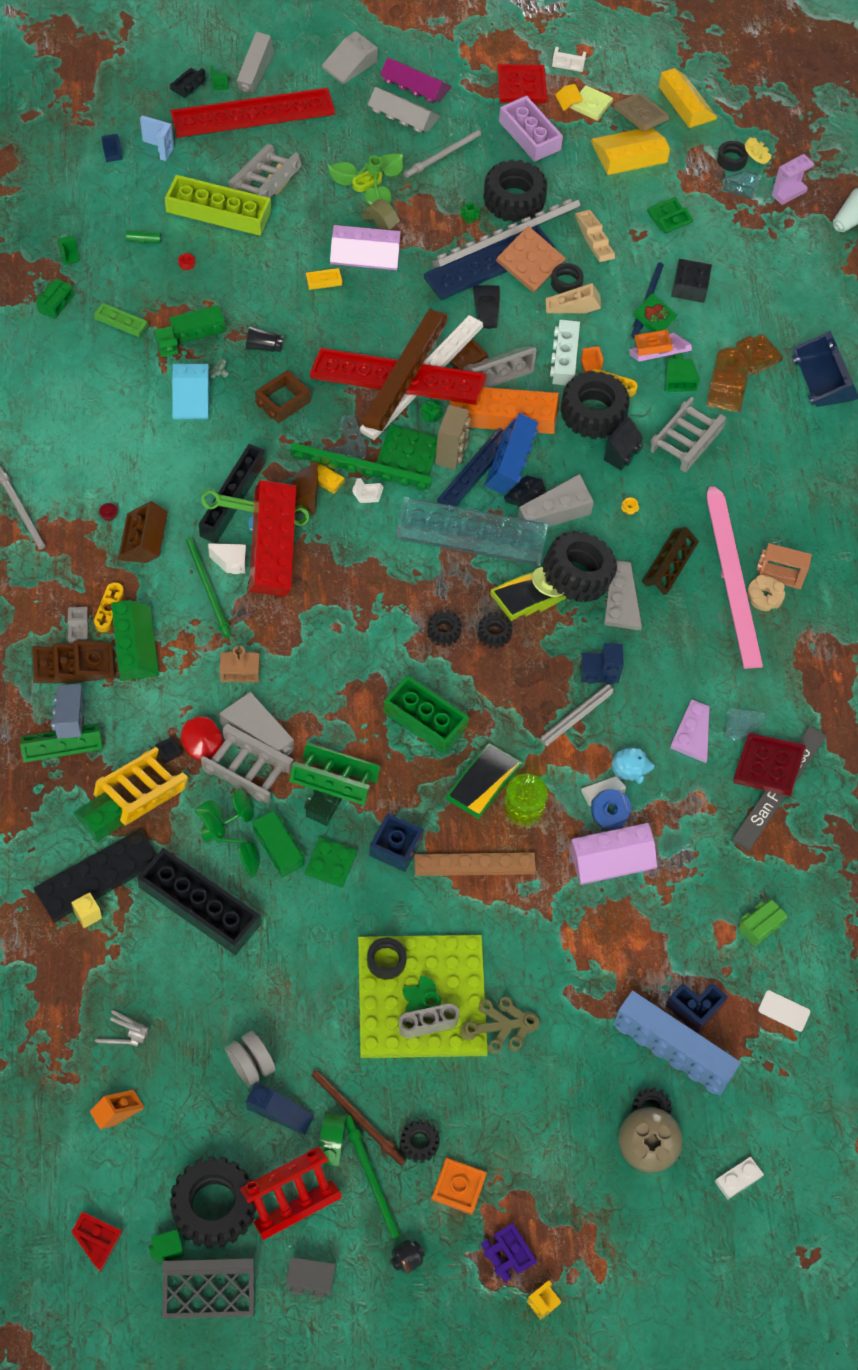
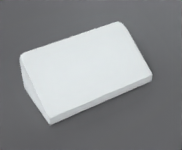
M615 776L582 788L581 792L588 805L592 806L591 800L599 792L605 789H614L625 793L626 787Z

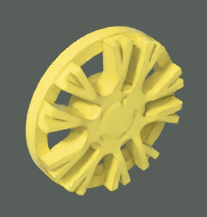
M754 137L749 138L745 142V149L748 154L761 164L768 163L771 159L768 147L764 148V143L762 144V141L760 143L757 142V139Z

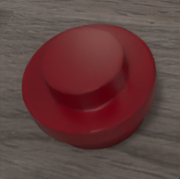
M106 503L100 507L99 514L104 520L111 521L117 516L118 510L114 504Z

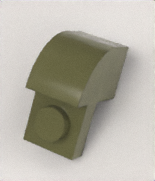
M377 199L361 213L363 220L373 219L378 229L390 230L400 222L394 208L383 199Z

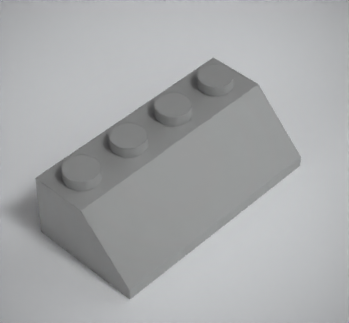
M377 87L374 88L368 106L373 107L372 111L379 114L384 112L386 113L385 117L392 120L397 118L400 120V124L407 127L410 124L414 126L413 130L420 133L422 131L428 132L441 116Z
M529 346L516 348L513 351L484 359L481 362L469 364L463 370L485 373L487 379L484 387L489 388L533 373L537 349Z

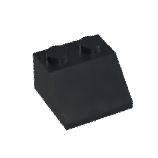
M627 416L608 438L604 461L621 471L625 466L630 465L635 454L638 455L643 447L641 445L643 437L630 417Z

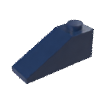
M256 1082L246 1100L247 1110L303 1135H306L314 1118V1115L278 1092Z

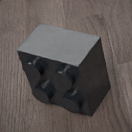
M679 258L671 297L705 303L712 264Z

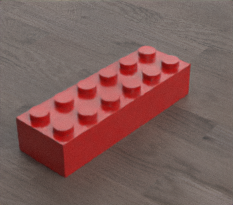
M260 480L255 487L249 592L286 597L291 590L296 501L295 485Z

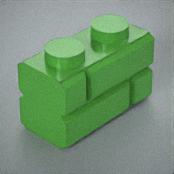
M771 899L766 903L762 901L755 907L756 911L750 914L748 912L740 919L741 924L738 929L753 946L762 942L782 926L787 919L786 913Z

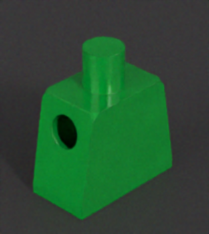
M681 353L674 354L673 359H669L667 362L664 392L697 391L700 379L693 360L683 359V354Z

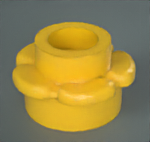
M626 498L622 502L621 509L623 512L632 515L639 510V505L636 499Z

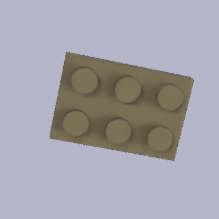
M640 92L614 104V109L643 132L669 120L668 113Z

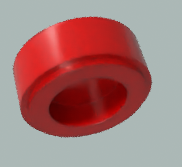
M189 253L182 254L178 258V265L183 270H190L195 266V258Z

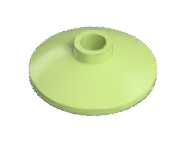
M543 567L537 568L533 572L532 582L541 593L551 597H559L565 593L559 594L556 589H553L552 585H549L550 583L545 579Z

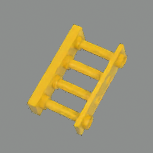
M157 747L150 751H145L140 757L106 777L99 778L95 783L93 795L97 797L106 792L122 808L120 821L125 826L185 790L188 777L183 772L177 776H172L156 761L159 751ZM151 766L167 782L157 785L143 769ZM135 774L152 791L143 794L128 778ZM121 783L137 800L128 803L112 787Z

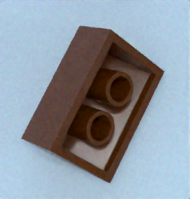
M150 501L127 513L118 559L148 563L157 559L161 553L160 549L164 538L163 533L168 511Z

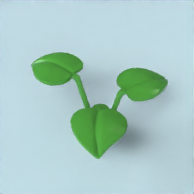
M388 154L381 157L371 156L368 164L365 163L364 167L357 174L355 166L348 162L329 164L328 171L336 183L348 186L352 185L354 177L362 174L367 169L370 175H374V188L366 190L364 194L365 201L370 205L377 199H383L390 204L391 193L385 186L377 187V175L380 171L387 177L400 175L403 168V154Z

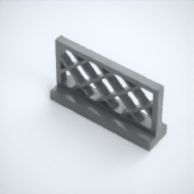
M254 1259L162 1262V1319L254 1316ZM223 1274L229 1282L219 1291L211 1281L216 1275ZM227 1274H235V1275H234V1277H233L232 1279H230ZM239 1274H249V1284L241 1290L233 1281ZM185 1275H190L186 1280L182 1277ZM194 1275H201L207 1281L198 1291L188 1283ZM204 1275H212V1276H211L210 1279L208 1280ZM168 1276H178L184 1283L173 1292L168 1287ZM231 1283L241 1292L232 1302L222 1294ZM208 1284L218 1293L209 1303L199 1295ZM185 1285L195 1293L186 1304L176 1295ZM248 1288H249V1297L245 1294V1292H246V1290H247ZM168 1290H169L170 1293L172 1294L169 1298H168ZM244 1295L249 1301V1311H239L233 1304ZM197 1296L206 1304L200 1313H194L188 1307ZM219 1296L229 1304L223 1312H216L210 1306ZM175 1297L183 1307L177 1313L167 1314L168 1303ZM208 1307L212 1310V1312L205 1311ZM232 1307L236 1312L227 1311ZM186 1308L190 1313L181 1312Z

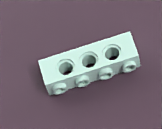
M559 320V326H555L554 337H557V340L554 339L553 350H556V353H552L551 363H554L550 370V377H553L552 384L566 386L575 377L580 322Z

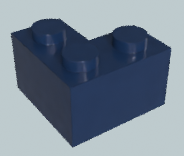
M604 643L602 653H582L580 661L581 682L589 684L596 682L607 684L619 683L624 665L623 644Z
M682 983L669 997L666 1007L696 1033H699L725 1005L728 996L713 983L700 996L696 995Z

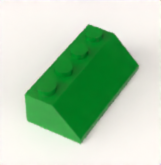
M131 600L111 602L120 680L125 681L159 676L151 607Z

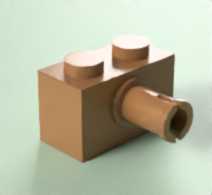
M236 646L233 648V651L221 652L220 682L259 683V653H245V649L240 646V650Z

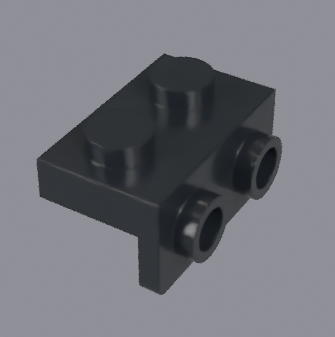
M189 68L170 84V90L186 98L206 81L205 69L201 68L199 71H196L193 68Z
M525 476L504 496V499L508 504L521 507L547 491L542 479Z

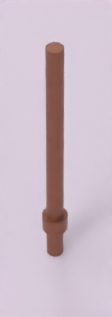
M315 1070L311 1076L382 1147L381 1150L387 1156L390 1155L400 1166L404 1165L407 1160L395 1149L396 1145L391 1140H387L318 1070Z

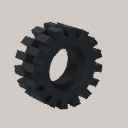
M440 610V614L436 611L434 616L431 615L430 620H428V637L431 638L433 643L436 641L438 646L440 643L445 647L446 643L450 646L452 641L456 643L457 639L460 638L462 623L459 621V616L455 617L456 613L454 612L449 614V610H446V613ZM441 624H447L452 629L449 632H441L437 627Z
M492 612L488 613V617L485 614L483 619H480L478 626L480 642L483 641L484 646L489 644V648H492V645H494L495 649H498L499 645L502 648L505 643H509L512 634V622L509 621V618L506 617L504 619V614L502 613L498 616V612H495V615H492ZM492 626L502 629V633L491 634L488 628Z
M648 1087L645 1088V1091L641 1090L636 1095L632 1104V1112L644 1108L646 1102L653 1101L658 1104L660 1109L671 1115L672 1102L671 1100L668 1101L669 1096L667 1093L665 1095L662 1094L663 1090L660 1089L658 1092L655 1087L652 1090Z
M421 1119L418 1122L414 1120L402 1130L400 1148H402L403 1155H407V1159H414L413 1162L417 1163V1160H421V1163H423L426 1159L429 1161L432 1156L436 1155L440 1142L439 1132L435 1130L434 1125H429V1121L423 1123ZM416 1134L425 1135L428 1139L427 1146L422 1149L414 1147L411 1142L412 1137Z

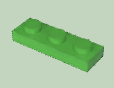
M104 303L94 313L95 320L139 338L148 327V321Z

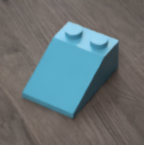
M173 364V419H208V364Z

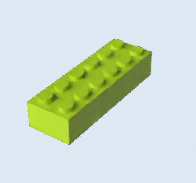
M180 175L175 176L165 196L167 213L259 236L262 235L271 214V198Z

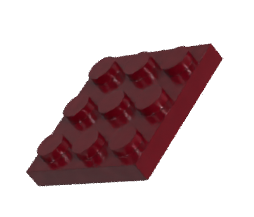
M748 733L734 776V784L792 796L806 745Z

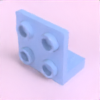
M142 115L140 122L143 142L158 146L160 160L167 161L174 149L172 124Z

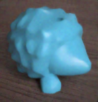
M635 747L618 751L612 760L615 776L619 779L635 780L638 784L643 782V775L649 773L655 767L648 760L646 754L641 749H636Z

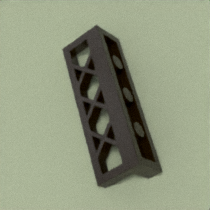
M687 527L673 529L642 580L645 586L655 585L663 595L668 594L699 542ZM686 538L691 541L689 547H686ZM679 550L682 551L681 560L678 559ZM671 563H674L673 574L670 572ZM663 576H666V586L660 582Z

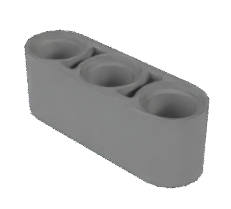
M444 1004L405 1013L399 1019L398 1031L404 1038H413L452 1029L458 1023L459 1009L453 1004ZM450 1013L454 1018L446 1019L444 1015ZM431 1018L434 1022L427 1024L423 1020ZM411 1023L413 1027L407 1029L403 1026V1024Z

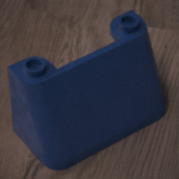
M831 331L792 348L794 352L792 359L795 365L799 364L811 393L808 397L812 405L815 404L816 407L858 399V393Z

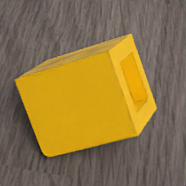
M575 84L564 86L555 94L563 111L573 104L583 101Z
M550 1280L527 1299V1303L540 1320L561 1304V1300L551 1289L552 1283Z

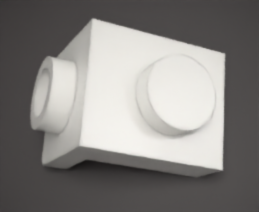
M357 478L353 486V494L360 503L379 502L384 487L381 483L364 484L361 478Z

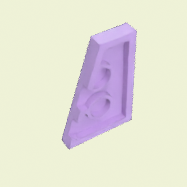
M671 333L669 335L673 351L638 356L637 348L635 347L629 349L631 357L640 362L692 351V345L675 333Z
M691 700L670 749L704 763L707 762L709 706Z

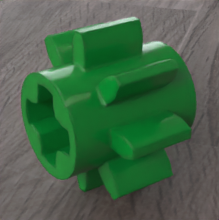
M467 203L465 206H461L460 218H463L464 222L474 223L475 220H479L480 208H477L476 204Z
M436 401L425 402L421 407L423 414L421 418L426 422H437L442 416V411L440 410L442 405Z

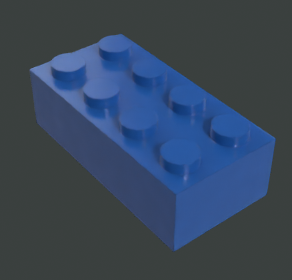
M519 413L505 427L484 486L504 495L513 488L515 483H519L522 474H520L521 469L527 463L526 455L530 453L533 446L531 441L538 432L536 429L537 421Z

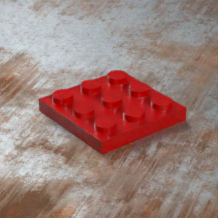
M498 64L499 103H511L525 96H528L533 103H547L545 65Z

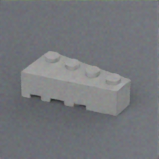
M579 474L519 507L518 521L524 534L591 515L594 502Z

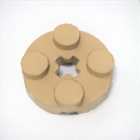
M759 575L750 583L747 597H749L752 606L761 611L777 609L783 603L785 586L782 582L772 577ZM763 591L769 592L770 595L764 596Z

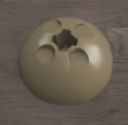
M645 1107L632 1112L624 1120L619 1130L618 1144L623 1158L630 1166L645 1173H657L668 1169L676 1162L682 1150L683 1137L679 1124L669 1113L659 1108Z

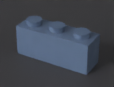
M59 685L57 694H54V704L56 706H53V717L55 719L51 720L52 731H56L57 739L81 737L84 705L82 685Z

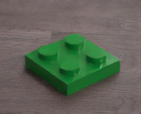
M319 837L305 870V875L343 888L357 855V850Z

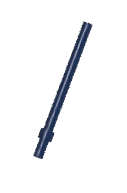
M661 262L656 266L644 301L652 293L654 294L664 266ZM637 318L633 324L632 338H634V335L639 334L644 326Z

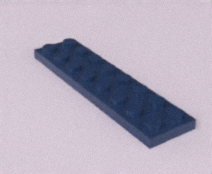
M538 225L531 227L537 234H539L544 240H546L552 247L555 248L553 243L549 240V238L544 234V232L539 228ZM521 232L424 273V279L442 301L508 271L496 259Z

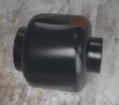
M406 1239L392 1249L393 1258L390 1261L396 1271L401 1270L403 1273L409 1274L423 1264L425 1254L416 1240Z

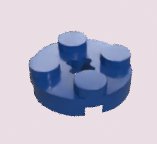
M605 789L591 800L592 817L599 826L616 829L627 822L626 819L631 813V804L624 793L614 789ZM609 804L615 806L613 814L607 812Z

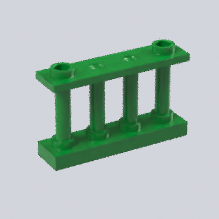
M307 742L303 755V761L305 762L303 764L293 763L289 782L365 806L370 785H367V783L377 784L381 766ZM312 764H316L322 766L323 769L320 770L311 766ZM335 770L341 772L342 774L341 776L330 773V771ZM349 776H354L360 778L361 780L358 782L349 779Z

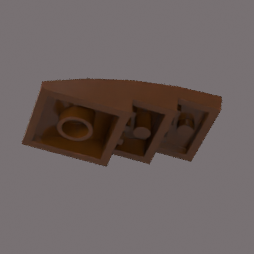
M74 640L73 644L53 643L52 647L33 646V683H76L113 678L112 643Z

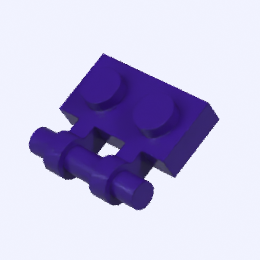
M513 1223L494 1234L497 1242L494 1246L490 1244L488 1239L481 1243L485 1251L484 1255L487 1259L491 1260L496 1268L494 1270L498 1277L502 1278L504 1283L512 1279L508 1273V1270L511 1268L519 1275L537 1263ZM501 1250L508 1259L505 1263H502L497 1255Z

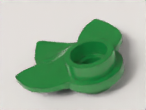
M421 975L418 986H407L402 989L404 998L409 1002L405 1008L407 1012L441 1005V997L436 993V984L427 976ZM432 1000L435 1004L428 1005L427 1001Z

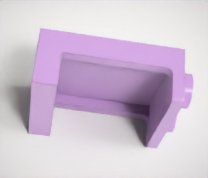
M803 154L780 166L772 196L783 205L806 193L808 187L801 181L804 171L812 168L814 163Z

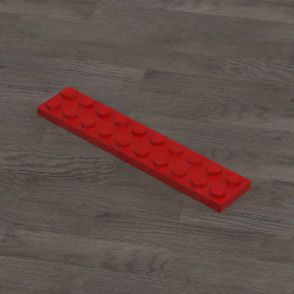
M328 88L170 110L176 138L335 115Z
M320 348L309 375L310 379L380 390L398 360ZM422 364L405 394L477 405L487 376L485 373Z

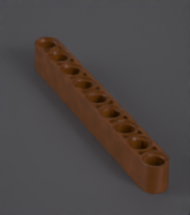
M432 309L427 311L363 419L365 427L383 431L446 326L448 319L446 313Z

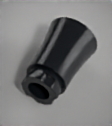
M249 326L246 350L281 352L283 335H277V333Z

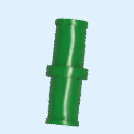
M126 230V241L141 242V244H145V242L160 244V233L145 232V230H142V232Z

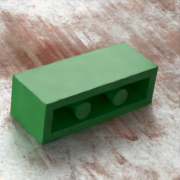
M219 305L169 317V326H172L174 337L177 338L178 344L226 332L225 320Z
M272 811L252 821L254 833L281 877L303 867L304 854L300 847L296 848L291 832H286L281 816L277 817L275 812Z

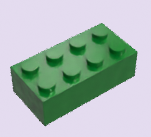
M408 675L383 702L384 714L444 755L468 729L469 716Z

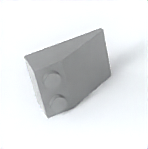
M355 31L340 43L323 63L322 69L342 84H345L377 63L378 47Z

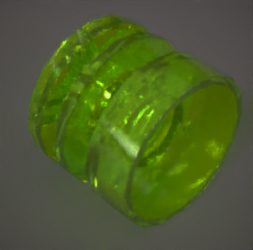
M530 774L518 775L509 782L504 801V811L510 821L516 825L529 826L537 823L542 818L548 796L545 783L537 776Z

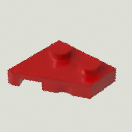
M84 1212L81 1213L71 1231L96 1269L102 1272L122 1235V1231Z

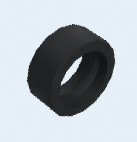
M726 141L719 147L717 162L719 166L727 171H739L746 166L749 154L744 144L738 141ZM731 152L738 154L741 158L730 159L724 154Z
M572 263L559 264L552 271L551 286L559 294L582 287L584 274L578 266ZM570 275L577 281L567 284L561 282L558 277Z
M390 937L380 938L370 945L367 952V966L374 976L388 980L398 977L404 971L407 959L406 950L398 940ZM389 948L396 951L399 955L398 964L391 969L380 968L374 960L378 950Z

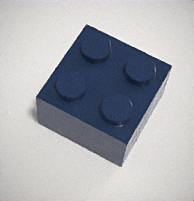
M387 813L370 844L369 856L406 872L423 840L424 829Z

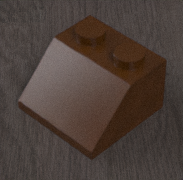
M318 463L296 473V480H292V485L296 486L295 506H304L309 514H315ZM298 510V511H296L295 513H303V512H302L301 510Z

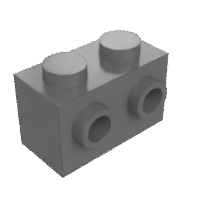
M291 1257L286 1290H290V1293L294 1295L310 1293L313 1294V1297L320 1299L331 1296L335 1264Z

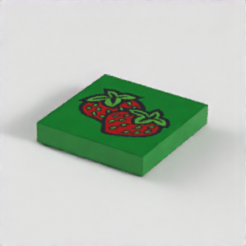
M652 293L634 312L633 316L650 331L656 332L665 330L677 317V314Z

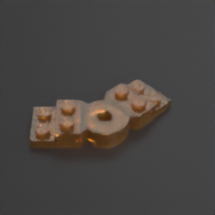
M764 334L755 338L749 336L738 341L736 347H727L718 352L708 392L707 406L740 412L748 379L747 373L757 374L782 361V354Z

